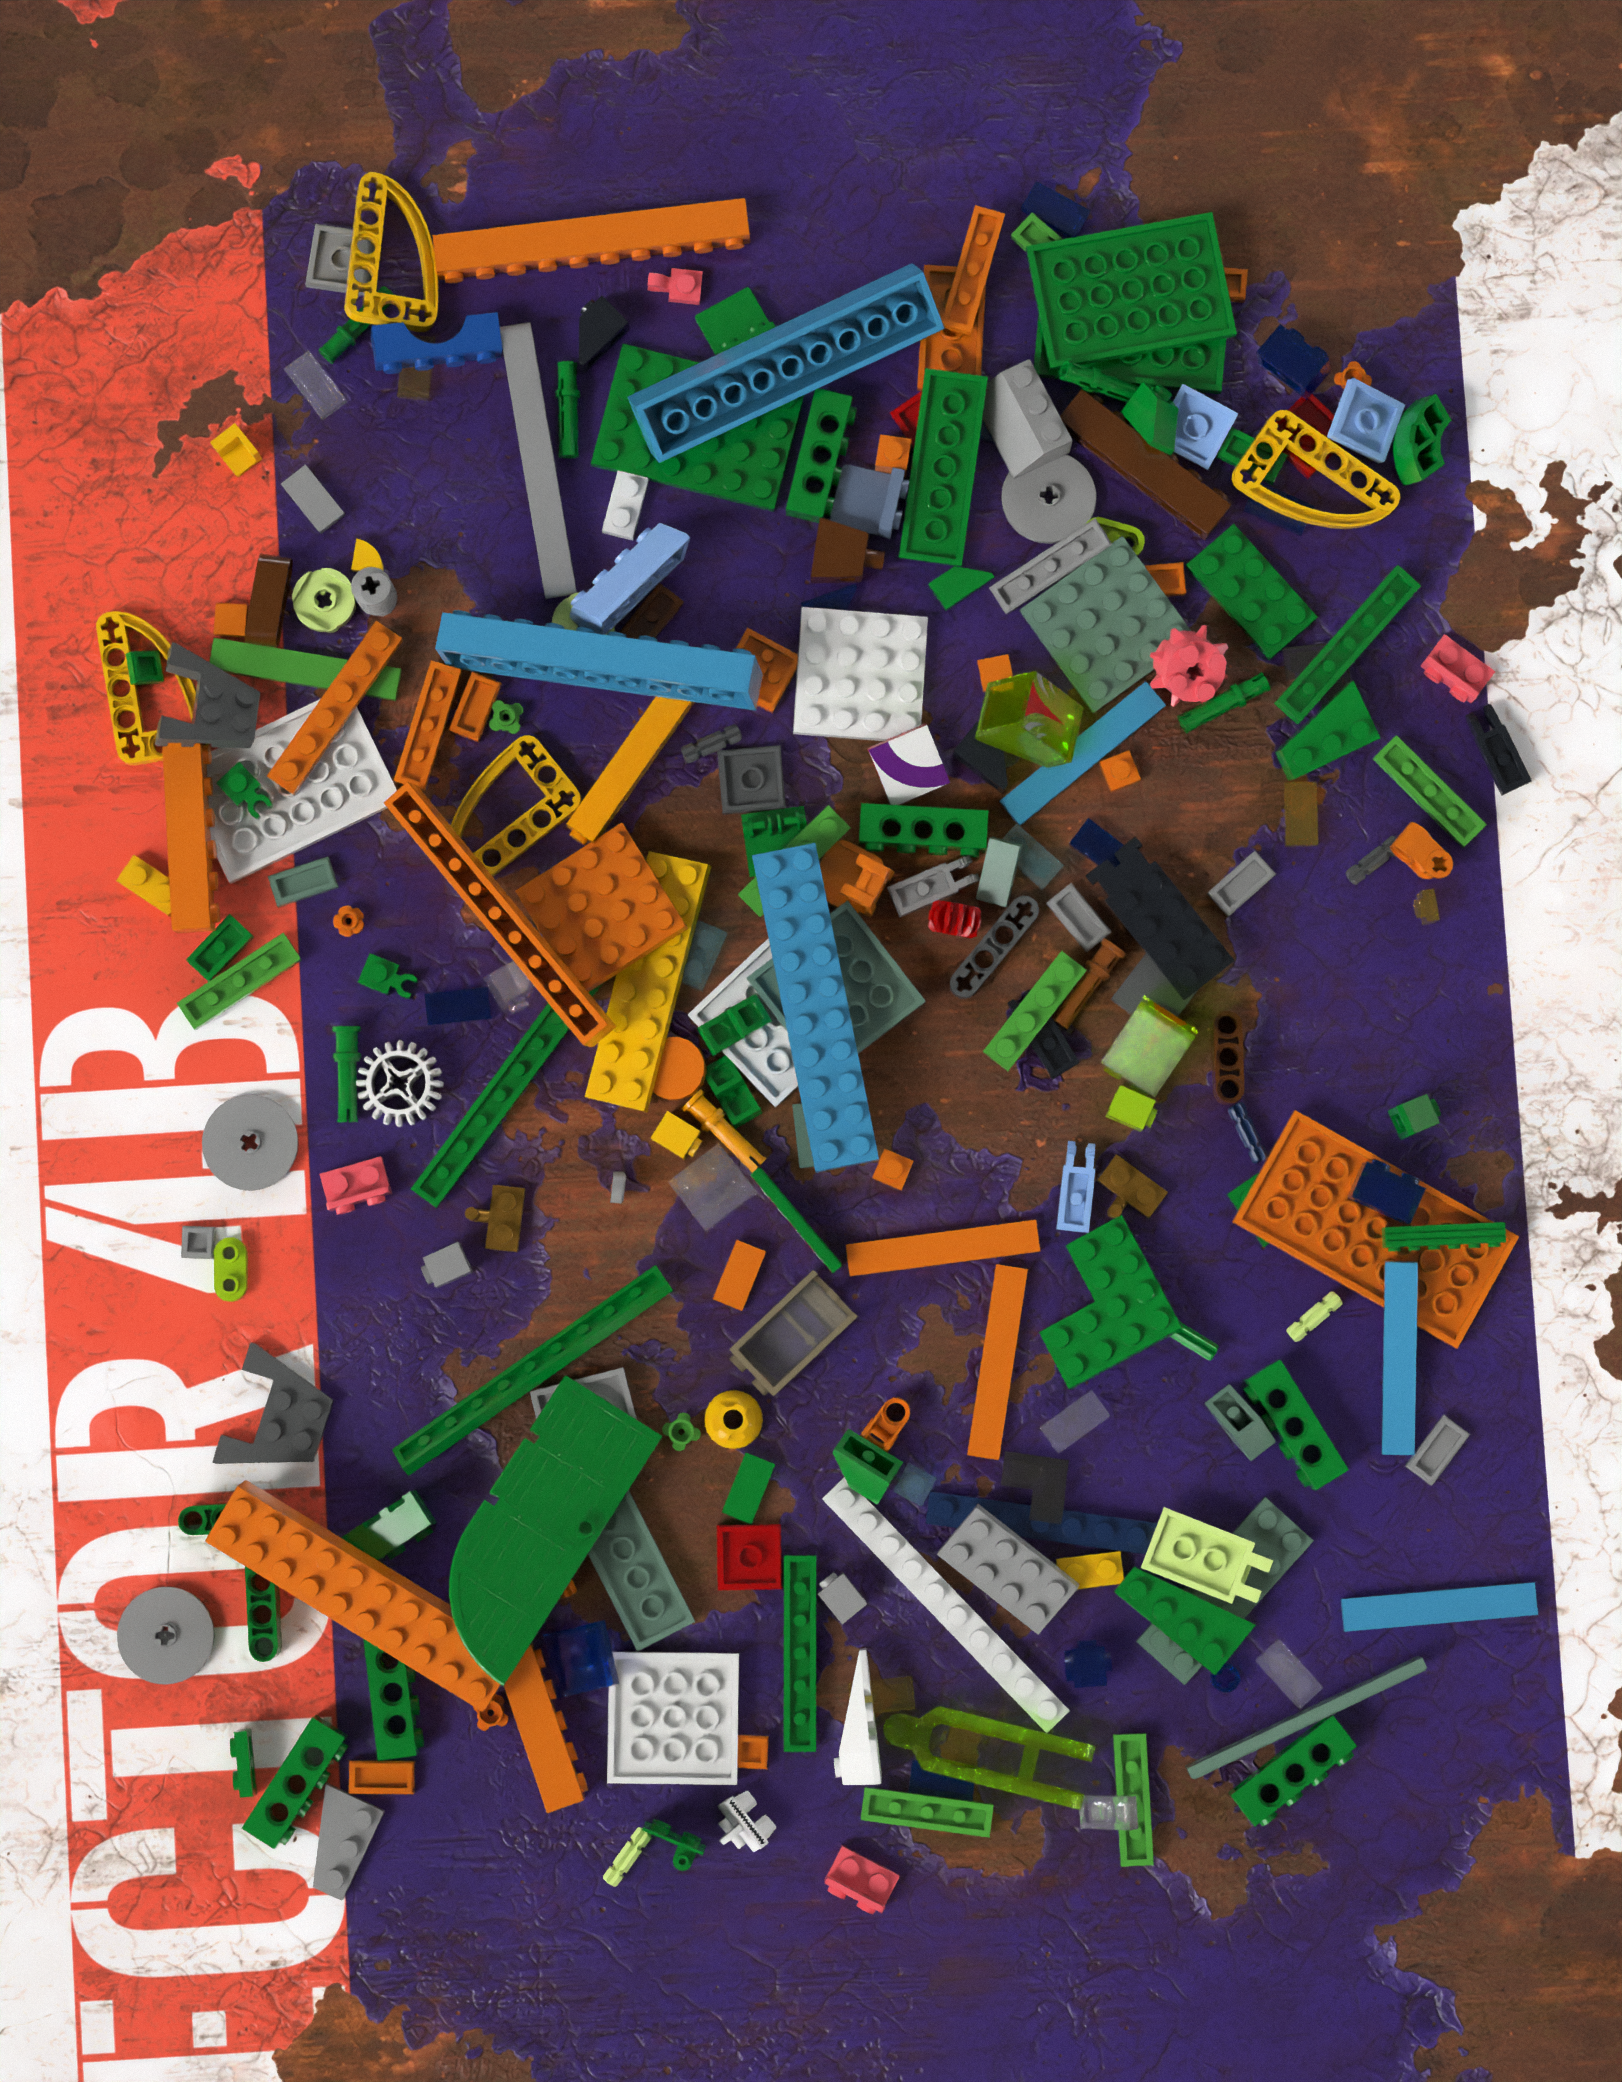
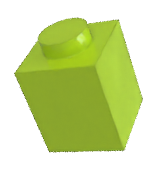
M1120 1085L1105 1117L1141 1132L1144 1126L1151 1127L1158 1110L1154 1109L1153 1106L1156 1100Z

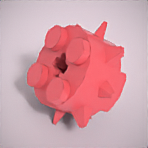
M1202 625L1197 633L1186 630L1178 631L1176 628L1171 629L1170 639H1164L1156 652H1151L1150 657L1154 659L1153 668L1157 674L1151 681L1150 686L1152 689L1166 688L1172 693L1171 706L1173 707L1180 700L1206 702L1213 698L1223 680H1226L1228 677L1225 673L1227 662L1223 655L1228 649V645L1226 643L1212 644L1207 640L1206 625Z

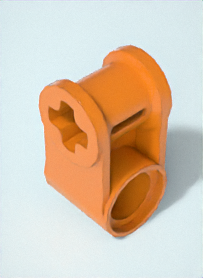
M1410 822L1390 846L1393 854L1405 862L1422 879L1444 878L1450 874L1453 868L1452 857L1431 837L1427 830L1417 823Z
M900 1397L888 1399L875 1417L871 1418L860 1436L888 1452L910 1417L909 1404ZM892 1403H899L905 1409V1416L899 1421H893L887 1415V1408ZM871 1433L880 1438L882 1441H884V1443H881L879 1440L874 1438L871 1435Z

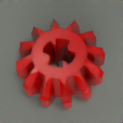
M936 900L932 902L931 910H929L928 928L932 932L972 939L977 937L978 930L981 927V910L975 906Z

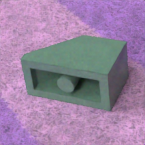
M1230 1384L1204 1403L1232 1441L1250 1461L1276 1442L1263 1420Z

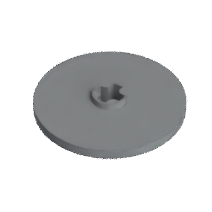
M1064 455L1015 479L1012 478L1009 472L1002 487V508L1009 524L1023 537L1038 543H1058L1084 526L1092 518L1096 505V489L1087 469L1076 459L1069 455ZM1046 491H1051L1052 496L1057 498L1052 500V504H1047L1045 498L1040 496H1045Z
M258 1095L238 1096L221 1104L209 1117L202 1136L203 1156L211 1172L224 1184L245 1191L265 1189L280 1181L293 1166L298 1152L297 1129L289 1113L275 1101ZM255 1134L257 1136L255 1139V1143L258 1145L255 1150L249 1148L245 1151L243 1148L246 1144L242 1141L245 1136L251 1138Z
M158 1587L138 1595L124 1610L117 1629L118 1649L127 1667L143 1680L163 1685L182 1682L195 1675L210 1657L215 1638L213 1620L203 1602L192 1593L176 1587ZM164 1626L168 1627L170 1633H174V1639L168 1640L167 1645L163 1644V1639L158 1638L157 1635L158 1632L164 1630Z

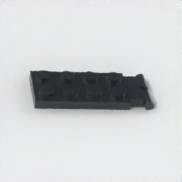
M1135 836L1113 853L1120 862L1117 867H1114L1106 859L1086 874L1085 877L1092 885L1097 882L1109 896L1105 900L1107 905L1181 998L1186 1000L1235 960L1157 862L1148 863L1139 851L1143 845Z

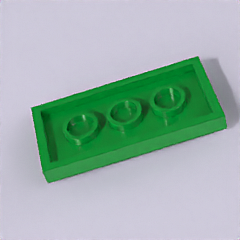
M1232 524L1186 564V568L1268 660H1271L1318 618L1235 524Z

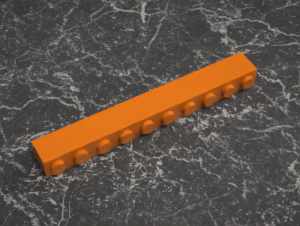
M745 198L432 235L436 271L439 280H445L446 283L462 282L465 277L473 276L481 280L491 279L498 273L518 276L525 274L526 270L539 269L540 272H551L557 270V266L570 265L571 268H584L589 265L588 263L601 261V264L611 265L620 262V259L624 258L644 261L650 259L651 255L663 254L664 257L680 256L683 251L691 250L702 254L709 253L716 247L726 246L728 250L743 248L744 244H750Z
M406 782L384 802L386 807L583 1046L594 1047L617 1027L417 785Z

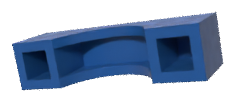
M497 312L467 315L462 329L454 338L436 344L427 343L414 337L404 322L372 325L371 328L376 371L383 370L385 374L399 373L402 371V368L415 367V370L418 371L429 370L437 364H446L447 367H459L464 365L465 361L477 360L479 364H488L495 362L496 358H501L503 350Z

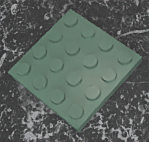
M1123 536L1114 541L1112 546L1085 562L1019 610L1092 713H1095L1154 670V659L1150 657L1151 652H1156L1164 639H1170L1171 629L1191 631Z
M847 900L830 913L857 1052L859 1054L926 1003V1001ZM772 958L746 979L787 1031Z

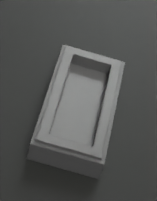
M306 464L281 483L282 487L320 534L345 516V513Z
M1254 851L1214 886L1207 895L1229 917L1271 880L1276 873Z
M1072 883L1046 903L1086 953L1112 932Z
M1442 1415L1415 1451V1455H1412L1406 1463L1405 1467L1432 1486L1470 1434L1447 1416Z

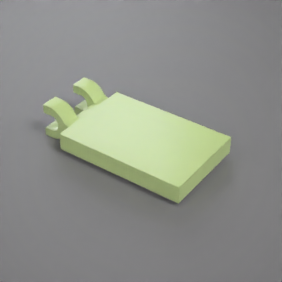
M1164 1507L1141 1568L1231 1604L1235 1595L1257 1603L1262 1591L1245 1585L1251 1566L1269 1573L1273 1560L1253 1553L1255 1543Z

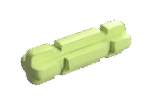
M1334 1291L1329 1292L1322 1298L1323 1301L1321 1303L1317 1302L1299 1318L1300 1321L1298 1323L1294 1322L1287 1328L1288 1335L1295 1342L1302 1340L1307 1335L1306 1332L1308 1330L1312 1331L1330 1316L1329 1312L1336 1311L1343 1304L1341 1298Z
M638 1827L631 1836L632 1840L627 1841L613 1861L614 1865L610 1866L603 1875V1879L611 1886H618L624 1877L623 1873L628 1872L641 1854V1848H645L651 1840V1834L642 1831L643 1828Z

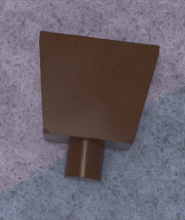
M819 518L811 583L862 582L864 567L883 570L885 551L867 548L869 533L825 518Z

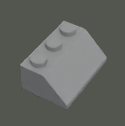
M1030 359L1002 371L987 383L982 420L1013 479L1070 453L1073 440Z

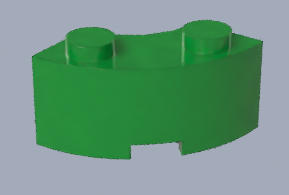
M1436 394L1413 402L1404 412L1398 423L1394 436L1393 456L1396 471L1403 486L1424 480L1445 464L1441 455L1440 440L1444 429L1452 420Z

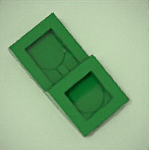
M754 994L699 1026L697 1030L712 1055L715 1056L769 1024L772 1020L758 996Z
M726 1055L706 1066L707 1074L705 1079L735 1129L763 1113L734 1063Z

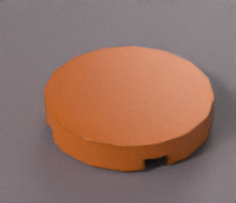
M680 1037L666 1038L653 1092L657 1096L670 1101H677L694 1095L703 1085L707 1074L705 1059L701 1049L687 1039Z

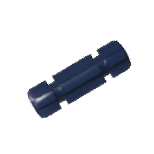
M1239 1102L1229 1107L1228 1113L1232 1121L1235 1120L1237 1123L1235 1127L1245 1148L1248 1147L1250 1150L1248 1154L1252 1162L1259 1163L1267 1159L1269 1154L1265 1146L1260 1143L1262 1139L1251 1117L1248 1118L1247 1116L1248 1111L1245 1104Z

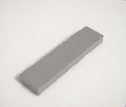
M1094 518L989 587L1005 614L1008 615L1113 544L1096 518Z

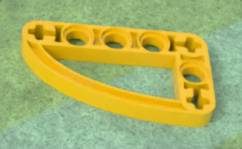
M369 172L361 178L357 188L344 305L345 313L351 320L373 325L404 322L409 331L426 332L433 327L438 310V274L433 243L428 227L417 204L399 183L383 174ZM369 183H374L377 189L373 202L368 201L370 193ZM386 197L398 206L413 232L422 268L423 300L376 292ZM372 211L376 214L378 221L373 225L366 224L361 219V213ZM361 240H368L373 243L375 250L370 254L362 253L358 249L357 243ZM359 269L367 270L371 275V281L368 283L358 282L354 277V272ZM359 292H364L362 305L365 307L362 312L357 311L356 305H353L357 301ZM386 304H393L398 308L399 315L395 318H389L384 315L382 307ZM406 307H409V316L407 320H404L403 317L406 312ZM419 310L425 311L424 314L428 317L425 322L419 321V316H417Z
M1288 410L1276 411L1268 418L1232 473L1233 485L1251 499L1284 516L1320 527L1335 529L1365 527L1385 518L1397 507L1400 501V493L1395 485ZM1284 418L1287 420L1285 426L1293 432L1298 427L1301 431L1294 436L1293 441H1290L1288 438L1293 434L1285 429L1282 432H1278L1276 430L1278 424L1275 420L1280 421ZM1309 435L1315 440L1316 444L1313 451L1306 452L1300 447L1299 440L1301 436ZM1265 442L1271 446L1273 450L1271 458L1262 459L1257 455L1256 448L1259 443ZM1287 448L1373 510L1359 514L1323 512L1290 501L1263 487L1260 483L1283 449ZM1334 453L1340 457L1341 466L1338 470H1331L1326 466L1325 458L1327 454ZM1253 463L1259 465L1251 474L1254 482L1243 483L1241 481L1243 475L1240 471L1246 472ZM1360 471L1366 476L1367 483L1364 488H1357L1352 484L1351 475L1353 472ZM1376 482L1378 485L1374 490L1380 494L1385 491L1389 492L1388 499L1391 503L1387 502L1382 505L1379 502L1381 500L1380 495L1373 491L1368 496L1366 492Z
M106 612L98 618L96 631L118 756L128 765L163 761V753H159L155 749L157 730L144 731L137 685H131L126 654L131 652L127 628L135 630L149 639L166 660L171 645L158 630L145 620L126 612ZM109 620H113L115 624L119 625L114 630L115 639L117 641L123 639V643H112L110 633L107 630H103L104 627L108 626ZM114 650H121L125 654L124 663L120 666H112L108 662V656ZM175 674L185 697L192 721L196 696L195 685L192 679ZM125 680L129 682L130 692L126 696L117 697L114 695L113 687L118 681ZM125 711L133 712L136 717L135 723L129 728L121 727L118 722L119 716ZM138 732V736L132 735V740L136 747H140V751L135 752V758H131L129 754L124 753V750L129 749L128 738L126 736L121 738V734L131 735Z
M524 735L515 740L490 763L463 798L451 823V827L461 838L467 821L482 796L515 760L520 763L546 796L474 852L475 856L492 876L499 873L573 815L581 804V796L577 788L539 740L530 735ZM524 743L528 746L532 744L536 746L533 752L539 760L543 755L547 758L538 762L533 770L529 768V766L534 765L528 755L520 756L523 752L521 746ZM549 766L555 769L556 778L553 782L545 784L539 780L538 774L543 767ZM565 792L567 795L573 793L575 795L572 798L573 806L562 805L558 809L562 815L556 818L553 809L547 804L552 801L554 806L562 801L561 793ZM547 811L550 814L551 821L548 826L539 828L534 825L533 817L536 812ZM514 830H520L526 835V841L520 847H513L508 843V836ZM497 850L501 855L500 863L494 867L486 866L483 862V856L486 851Z

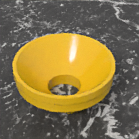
M737 1390L725 1391L714 1397L709 1403L704 1417L705 1427L711 1439L718 1445L730 1449L742 1448L752 1443L759 1435L762 1428L763 1415L759 1404L751 1395ZM729 1410H737L743 1416V1423L737 1429H729L724 1424V1415Z

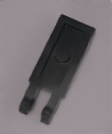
M1491 704L1483 707V711L1493 730L1484 733L1478 718L1473 712L1465 715L1486 766L1501 796L1532 781L1505 724H1501Z
M1029 989V990H1027L1026 992H1024L1025 997L1027 996V994L1030 992L1031 989ZM1014 999L1007 1003L1012 1013L1019 1006ZM1050 1017L1032 1040L1030 1046L1053 1080L1080 1062L1053 1018Z

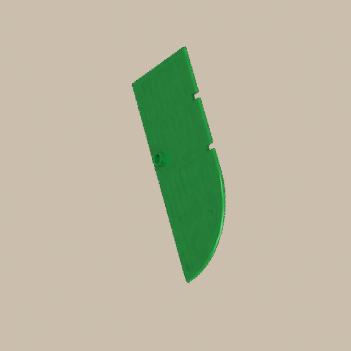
M566 1375L530 1428V1431L539 1437L534 1444L526 1438L523 1439L489 1492L499 1500L495 1506L485 1500L482 1502L463 1532L452 1560L449 1578V1598L457 1632L474 1661L487 1675L502 1686L505 1685L662 1438V1435Z

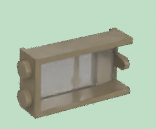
M812 1270L729 1349L734 1354L729 1359L742 1373L748 1369L753 1374L755 1379L751 1383L764 1396L769 1392L774 1397L858 1316Z

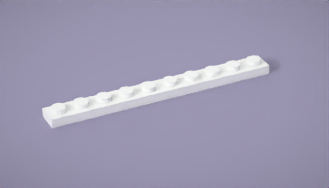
M845 1477L822 1498L1046 1733L1070 1711L867 1498L849 1487Z

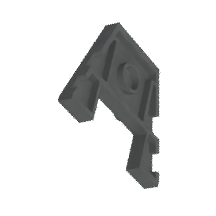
M172 642L168 651L166 672L197 681L192 724L162 715L158 722L155 745L167 746L168 743H181L182 747H193L195 743H206L217 748H251L255 738L260 692L179 644Z
M250 1342L242 1370L272 1379V1387L254 1443L251 1444L221 1435L212 1463L315 1462L334 1399L273 1357L258 1344Z

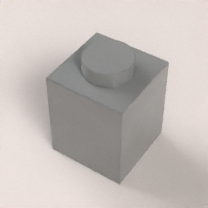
M459 1242L423 1257L425 1265L421 1267L422 1273L427 1283H434L436 1288H440L473 1273Z
M833 1572L819 1583L822 1590L818 1592V1595L841 1624H844L867 1605L865 1599L844 1573L837 1576Z

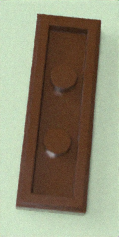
M659 582L619 632L625 634L626 638L639 639V636L657 638L684 605V601Z

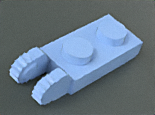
M1068 1141L1066 1163L1063 1165L1056 1230L1089 1233L1096 1170L1093 1169L1095 1144L1088 1143L1086 1147V1163L1084 1168L1073 1166L1077 1146L1075 1141Z

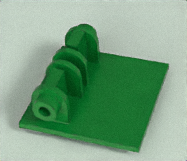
M804 806L741 814L749 876H756L752 855L783 849L807 826Z
M653 1819L652 1823L646 1821L642 1831L678 1845L673 1857V1865L676 1869L680 1871L688 1870L693 1863L696 1853L703 1856L706 1846L700 1844L702 1838L686 1831L683 1832L682 1836L670 1831L671 1825L658 1819Z

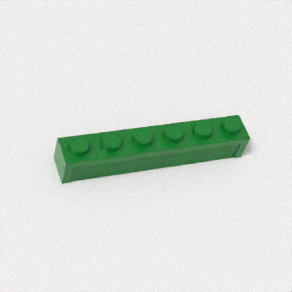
M1505 1222L1382 1228V1247L1388 1248V1252L1400 1251V1247H1408V1251L1421 1250L1420 1246H1428V1250L1441 1249V1245H1448V1249H1460V1245L1468 1244V1248H1481L1480 1244L1487 1243L1488 1247H1501V1243L1506 1242Z

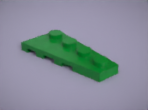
M1136 1567L1130 1570L1113 1591L1214 1675L1217 1674L1256 1626Z

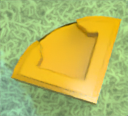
M356 539L351 567L352 572H358L366 567H376L384 571L381 557L376 549L369 543Z

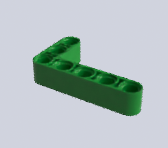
M226 1504L196 1505L185 1508L178 1517L179 1528L187 1535H209ZM192 1511H196L202 1516V1525L197 1530L192 1529L187 1522V1518ZM245 1566L249 1652L253 1659L259 1662H266L277 1657L282 1648L279 1587L270 1582V1586L265 1591L258 1589L254 1582L257 1573ZM260 1605H266L271 1610L272 1616L268 1623H262L256 1616V1610ZM263 1637L270 1639L273 1643V1651L268 1656L261 1654L258 1650V1642Z

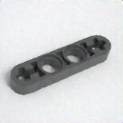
M1029 896L1016 898L955 971L950 979V989L954 996L960 999L971 998L1034 923L1039 913V907L1033 898ZM1028 903L1031 905L1030 913L1032 916L1030 918L1026 915L1022 917L1018 925L1023 926V928L1019 931L1014 923L1005 920V918L1010 915L1013 920L1019 912L1016 906L1018 904L1024 906ZM1005 926L1013 931V939L1010 943L1001 944L996 940L995 932L999 927ZM980 951H988L993 956V964L989 968H980L976 964L975 956ZM967 964H970L972 969L983 975V977L979 980L975 975L969 984L972 990L964 989L960 992L957 990L959 984L956 979L958 977L961 979L967 977L970 970L965 969Z

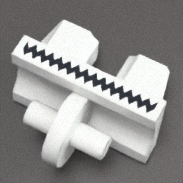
M745 1791L736 1797L732 1796L718 1805V1808L726 1817L718 1823L726 1833L719 1840L723 1845L731 1840L738 1849L747 1844L755 1852L769 1843L767 1838L770 1837L776 1826L766 1815L762 1816L755 1823L752 1822L746 1813L755 1807L757 1803L749 1791Z

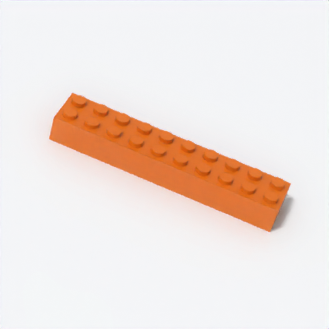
M245 1480L236 1487L205 1542L482 1712L485 1711L501 1685L479 1667L465 1648L457 1632L450 1604L251 1482Z

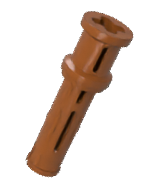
M1105 938L1101 940L1102 946L1092 960L1086 961L1084 968L1087 971L1067 995L1054 1015H1052L1053 1020L1067 1030L1100 983L1109 980L1111 977L1109 973L1118 960L1127 955L1123 950Z

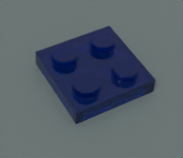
M605 1620L543 1635L557 1699L619 1684Z

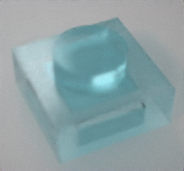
M908 1463L893 1492L922 1507L937 1478Z

